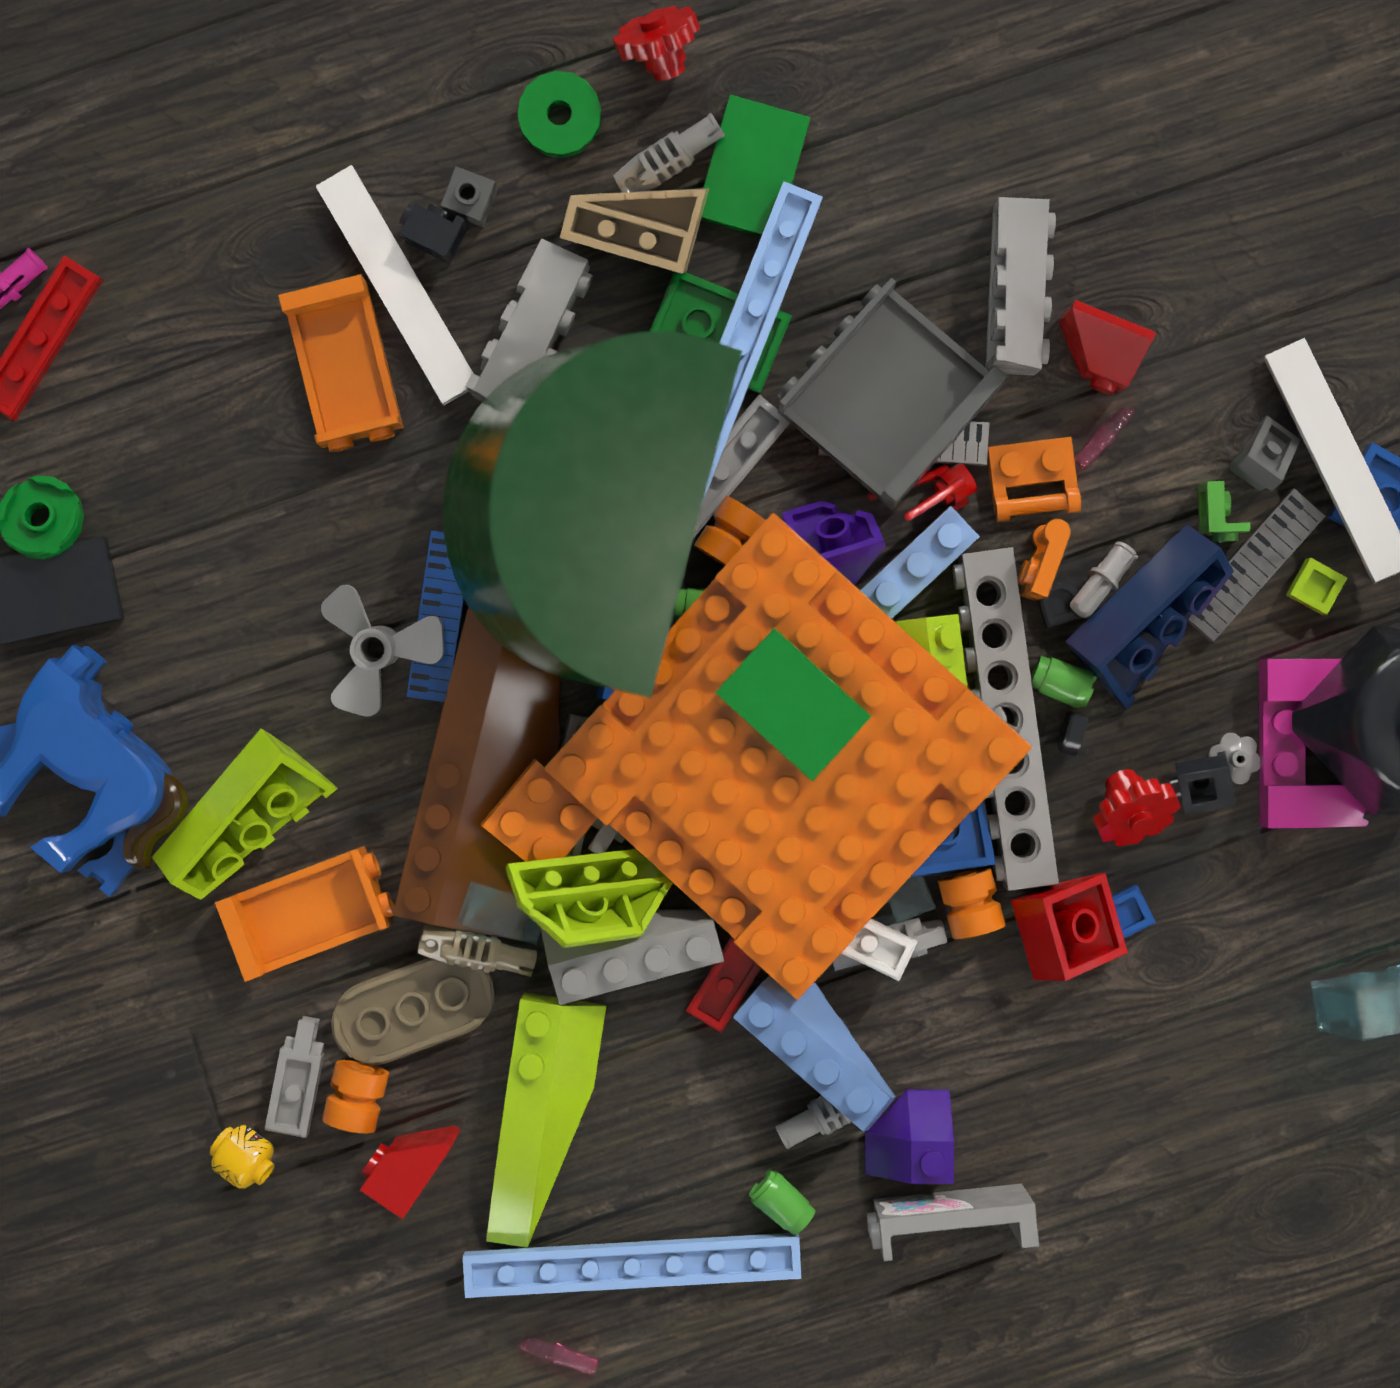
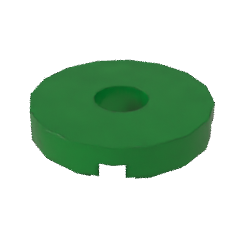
M553 71L540 75L527 85L519 99L518 120L522 134L529 144L546 156L566 158L580 154L588 147L587 145L593 141L600 130L602 111L597 93L585 79L574 73ZM556 105H565L572 111L570 120L563 125H555L548 119L550 109Z
M36 475L27 478L29 481H25L20 485L15 484L6 492L0 502V531L7 545L17 553L33 559L51 558L60 555L71 547L82 531L84 520L81 500L66 483L51 476ZM40 508H48L50 515L47 522L41 526H32L31 516Z

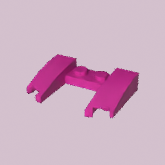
M1259 659V826L1361 827L1367 826L1369 821L1363 818L1366 809L1343 784H1306L1305 744L1292 731V712L1342 659Z

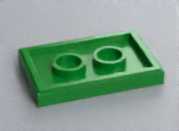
M730 94L721 124V130L725 137L720 138L716 142L703 188L710 189L701 220L762 237L783 181L789 184L793 183L811 117Z
M674 271L650 332L689 334L720 343L739 294L687 272L682 274ZM780 310L778 311L747 390L761 394L792 315Z
M776 628L771 630L715 692L811 781L818 776L872 717Z

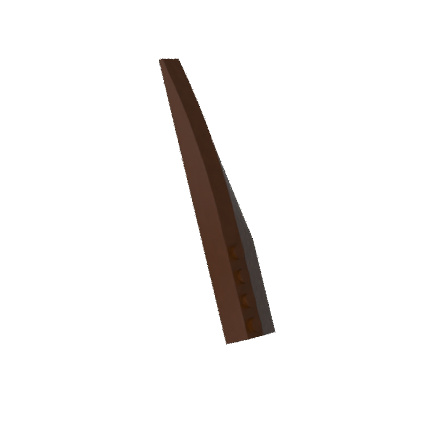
M470 607L467 610L392 915L441 927L521 940L527 914L517 905L505 868L510 863L525 861L480 824L534 759L545 767L560 751L559 676L545 672L523 661L507 650L486 630Z

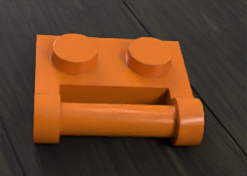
M1072 437L988 447L987 461L996 522L1010 521V516L1057 510H1066L1067 513L1081 511V496L1077 484ZM1062 482L1063 493L1010 500L1007 497L1006 488Z
M1051 520L1046 525H1041L1033 531L1031 539L1036 549L1029 561L1024 560L1017 577L1018 584L1022 585L1019 592L1020 596L1033 601L1048 597L1070 537V526L1064 520Z

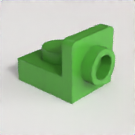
M1207 481L1197 485L1200 534L1212 535V542L1222 543L1238 541V534L1250 531V523H1226L1225 516H1229L1231 513V496L1229 491L1224 490V481Z

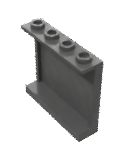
M893 278L882 288L876 284L867 293L861 302L864 306L863 310L855 318L848 315L834 332V335L837 337L836 340L827 349L824 346H820L806 363L809 370L800 380L795 376L792 377L778 394L782 399L779 403L778 413L891 510L900 503L995 396L1008 377L996 366L990 371L987 370L894 291L896 281Z

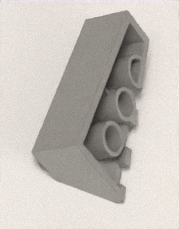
M998 197L993 205L985 368L989 371L996 366L1005 374L1036 375L1042 369V364H1048L1050 341L1049 339H1043L1044 322H1050L1052 299L1051 297H1045L1046 280H1051L1053 276L1054 257L1053 255H1047L1048 238L1054 237L1056 225L1055 213L1049 212L1050 199Z
M541 239L518 283L517 293L521 294L519 301L511 300L500 318L499 331L502 332L500 339L489 340L481 355L483 359L481 363V370H483L481 376L479 377L472 373L465 386L475 399L483 402L495 388L526 365L545 356L558 353L553 350L559 334L566 336L571 328L575 313L570 310L576 297L584 298L593 279V275L588 273L590 266L587 259Z
M701 908L658 909L644 933L638 938L563 948L541 928L548 967L559 1005L724 961L715 921Z

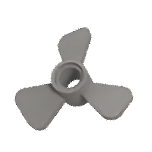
M351 585L339 586L321 605V612L324 618L354 637L350 644V654L356 665L331 694L333 705L341 710L361 716H372L378 713L382 707L381 669L393 664L398 657L426 664H434L444 656V627L441 619L437 616L423 618L398 633L383 625L371 627L359 594ZM371 637L378 638L384 645V654L381 659L374 658L368 651V642Z

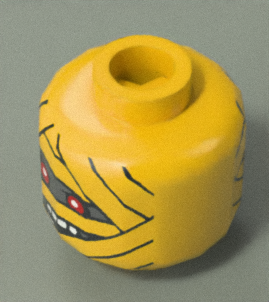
M240 1125L234 1129L232 1127L226 1128L217 1137L210 1149V1155L213 1156L212 1169L214 1172L239 1189H245L254 1182L261 1185L270 1176L275 1167V1164L271 1162L274 1153L272 1143L246 1125Z

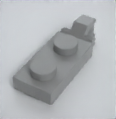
M303 1016L302 1019H299L296 1036H287L284 1045L280 1048L265 1124V1130L302 1138H307L309 1135L325 1054L323 1053L324 1043L316 1042L320 1020L318 1018Z

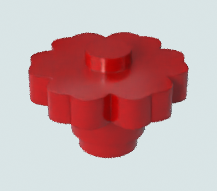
M670 6L653 10L648 15L632 19L619 28L620 34L613 38V42L621 60L626 61L635 58L636 62L643 61L647 72L652 73L654 80L664 81L680 75L685 70L684 61L686 54L683 47L695 39L694 33L700 30L696 14L691 7L678 9L677 6Z
M1126 769L1112 774L1106 780L1104 785L1106 788V799L1099 804L1101 812L1093 817V821L1103 842L1114 840L1117 846L1137 844L1146 835H1157L1165 827L1169 826L1174 821L1172 814L1177 812L1181 805L1170 783L1160 785L1157 779L1145 781L1141 776L1136 775L1135 771Z

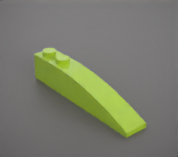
M526 992L522 995L519 1003L500 1131L487 1242L528 1248L594 1089L607 1005L579 1000L559 1005L557 997Z

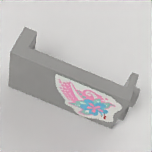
M1022 1184L873 1199L874 1212L867 1213L868 1233L872 1241L873 1250L880 1249L883 1261H892L890 1239L893 1235L1008 1223L1022 1248L1039 1246L1035 1203Z

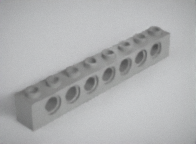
M1011 547L962 554L958 557V564L952 566L955 589H962L964 606L958 607L961 631H968L970 648H964V662L967 673L974 674L975 689L971 691L993 711L997 707L1008 708L1014 717L1012 725L1021 730L1019 734L1032 746V749L1021 759L1018 767L1013 772L1008 773L986 797L991 799L993 813L987 815L991 840L996 839L998 856H994L995 865L992 866L996 882L1002 881V887L1008 891L1059 884L1014 550ZM981 583H989L996 589L997 598L991 606L982 605L976 597V590ZM988 624L998 626L1002 632V641L996 648L988 647L982 640V631ZM996 665L1003 667L1008 674V682L1000 690L992 688L988 682V673ZM1013 791H1020L1025 798L1024 808L1017 814H1010L1005 808V799ZM1019 833H1026L1031 841L1030 848L1025 854L1016 856L1011 851V840Z

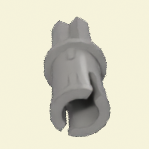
M1116 542L1098 567L1090 569L1089 580L1070 602V608L1082 618L1091 616L1109 592L1114 593L1119 588L1118 582L1138 559L1135 550L1123 542Z

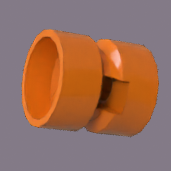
M725 496L713 515L716 521L715 525L706 526L694 546L725 567L766 520L737 500Z
M990 867L968 870L938 880L943 903L951 906L952 909L947 914V919L953 939L975 937L1006 926L1000 903L992 900V895L997 889Z
M337 1060L330 1083L335 1089V1093L327 1097L322 1121L331 1127L348 1132L374 1133L381 1110L376 1100L383 1098L390 1073L381 1067L361 1063L360 1061Z

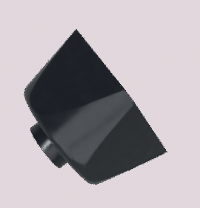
M1386 626L1372 627L1292 712V731L1373 817H1389L1400 814V630Z

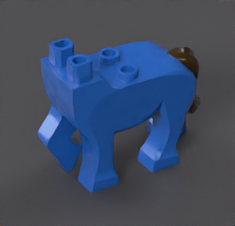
M72 645L62 658L48 659L37 673L22 697L16 716V723L0 726V817L8 814L20 793L44 765L65 781L81 789L96 792L86 818L77 828L67 834L43 838L30 848L57 871L64 873L71 871L82 857L95 848L104 845L114 836L112 849L107 855L88 861L77 869L86 878L91 875L100 881L103 885L99 889L110 897L117 894L134 868L151 869L153 846L160 837L171 831L183 820L189 807L188 794L182 783L172 776L170 768L161 757L131 731L134 725L122 714L116 711L110 714L106 710L101 700L102 685L94 678L108 662L89 646L80 648L77 645Z

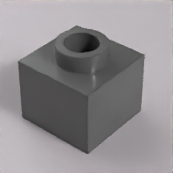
M456 166L441 207L451 216L456 217L458 215L464 218L465 221L484 228L498 191L497 184L494 180ZM466 187L474 188L476 191L474 197L470 200L462 199L460 196L462 190Z

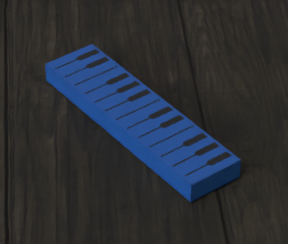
M431 531L418 621L428 616H437L441 619L444 627L445 653L442 659L434 664L412 660L406 696L445 702L458 650L465 603L448 559L444 532Z

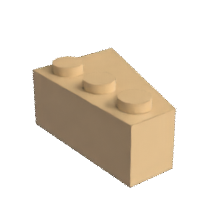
M710 188L570 196L560 238L683 274L688 269Z

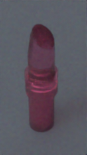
M1120 407L1105 424L1103 423L1092 434L1093 438L1074 457L1075 463L1080 468L1086 470L1105 448H1109L1118 438L1119 432L1127 425L1136 409Z
M527 1338L519 1345L521 1350L548 1360L550 1364L563 1368L567 1366L595 1375L599 1358L571 1350L570 1347L559 1343L555 1345L539 1339Z

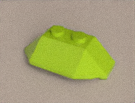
M637 849L510 863L505 868L518 907L563 948L640 937L673 884L668 877Z

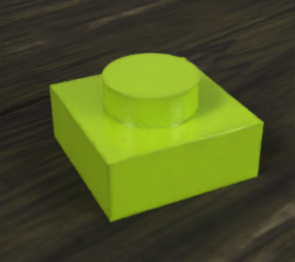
M1306 558L1286 596L1321 615H1327L1347 577L1313 558Z

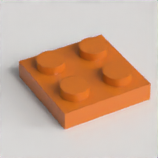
M535 759L480 824L525 862L566 857L597 819L591 811L544 769L545 767Z

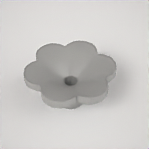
M1226 733L1221 737L1218 745L1210 748L1209 757L1217 756V752L1225 751L1231 780L1236 784L1248 782L1251 773L1260 769V756L1256 753L1257 743L1251 737L1244 736L1240 738L1235 733ZM1238 756L1241 757L1240 762H1237Z

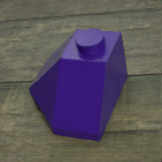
M822 500L782 512L784 522L854 585L885 548L884 539L871 513L860 510L855 515L838 511L836 504Z
M906 1089L895 1100V1104L877 1119L869 1130L865 1131V1174L910 1184H954V1135L949 1089Z

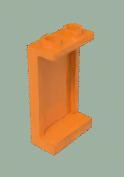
M362 275L278 295L282 312L288 317L317 433L314 435L316 444L322 448L328 447L329 452H338L354 447V440L369 437L370 442H377L394 437V430L404 427L368 284Z
M365 846L215 902L244 981L260 977L269 971L393 925L394 903L387 891L384 893L381 891L376 878L381 876V870L374 853L367 854Z

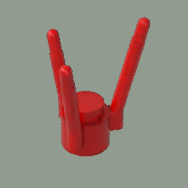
M958 463L952 468L943 464L934 471L925 473L914 487L938 480L933 484L936 493L904 515L905 520H912L939 502H942L944 505L950 504L943 512L950 506L957 511L969 504L967 497L977 492V485L969 470L962 463ZM871 492L867 495V499L870 501L878 499Z

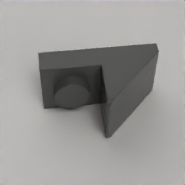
M1266 416L1231 462L1229 469L1258 491H1263L1267 488L1273 492L1283 481L1300 443V439L1272 418Z

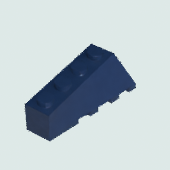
M1186 525L1148 563L1142 566L1123 587L1109 597L1097 612L1084 624L1080 625L1075 633L1065 642L1086 669L1092 671L1093 675L1097 677L1096 680L1127 710L1136 699L1131 694L1143 678L1147 681L1151 680L1159 669L1154 663L1169 644L1174 647L1178 645L1185 636L1184 631L1188 619L1192 614L1199 616L1202 614L1233 574L1234 570L1219 546L1189 525Z

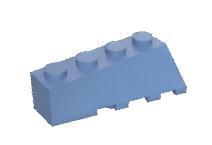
M769 976L733 1016L735 1020L862 1131L869 1130L896 1098L865 1052L862 1051L852 1037L844 1022L830 1006L816 983H813L796 1000L777 981Z

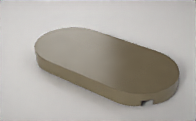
M429 957L386 972L352 986L343 994L333 1012L331 1021L333 1037L343 1053L350 1058L353 1057L357 1061H362L361 1063L369 1065L385 1064L471 1032L486 1019L495 999L493 977L490 972H482V969L476 971L472 970L469 966H466V968L459 967V964H454L453 966Z

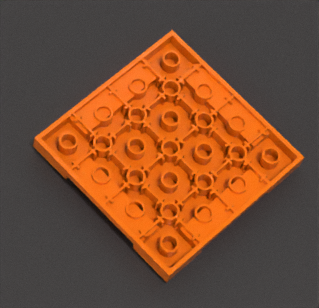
M772 513L668 631L651 698L614 691L544 769L606 826L610 824L726 930L735 939L734 943L798 1000L855 939L856 934L971 811H974L1032 749V746L779 516ZM773 628L782 633L872 715L813 781L715 693Z

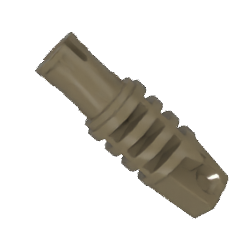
M434 925L423 926L417 952L420 955L453 966L454 964H459V967L462 968L469 966L472 970L482 969V972L485 973L494 972L495 969L506 970L528 977L532 976L537 958L536 950L522 949L503 944L501 939H497V936L490 935V937H487L483 933L474 934V932H464L458 929Z

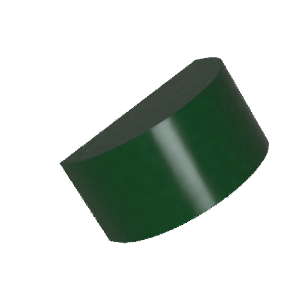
M641 332L618 336L551 354L526 365L495 388L477 408L458 440L448 467L443 497V531L452 572L465 601L480 623L507 650L523 661L562 678L651 698L742 355L741 350L705 338L674 332Z

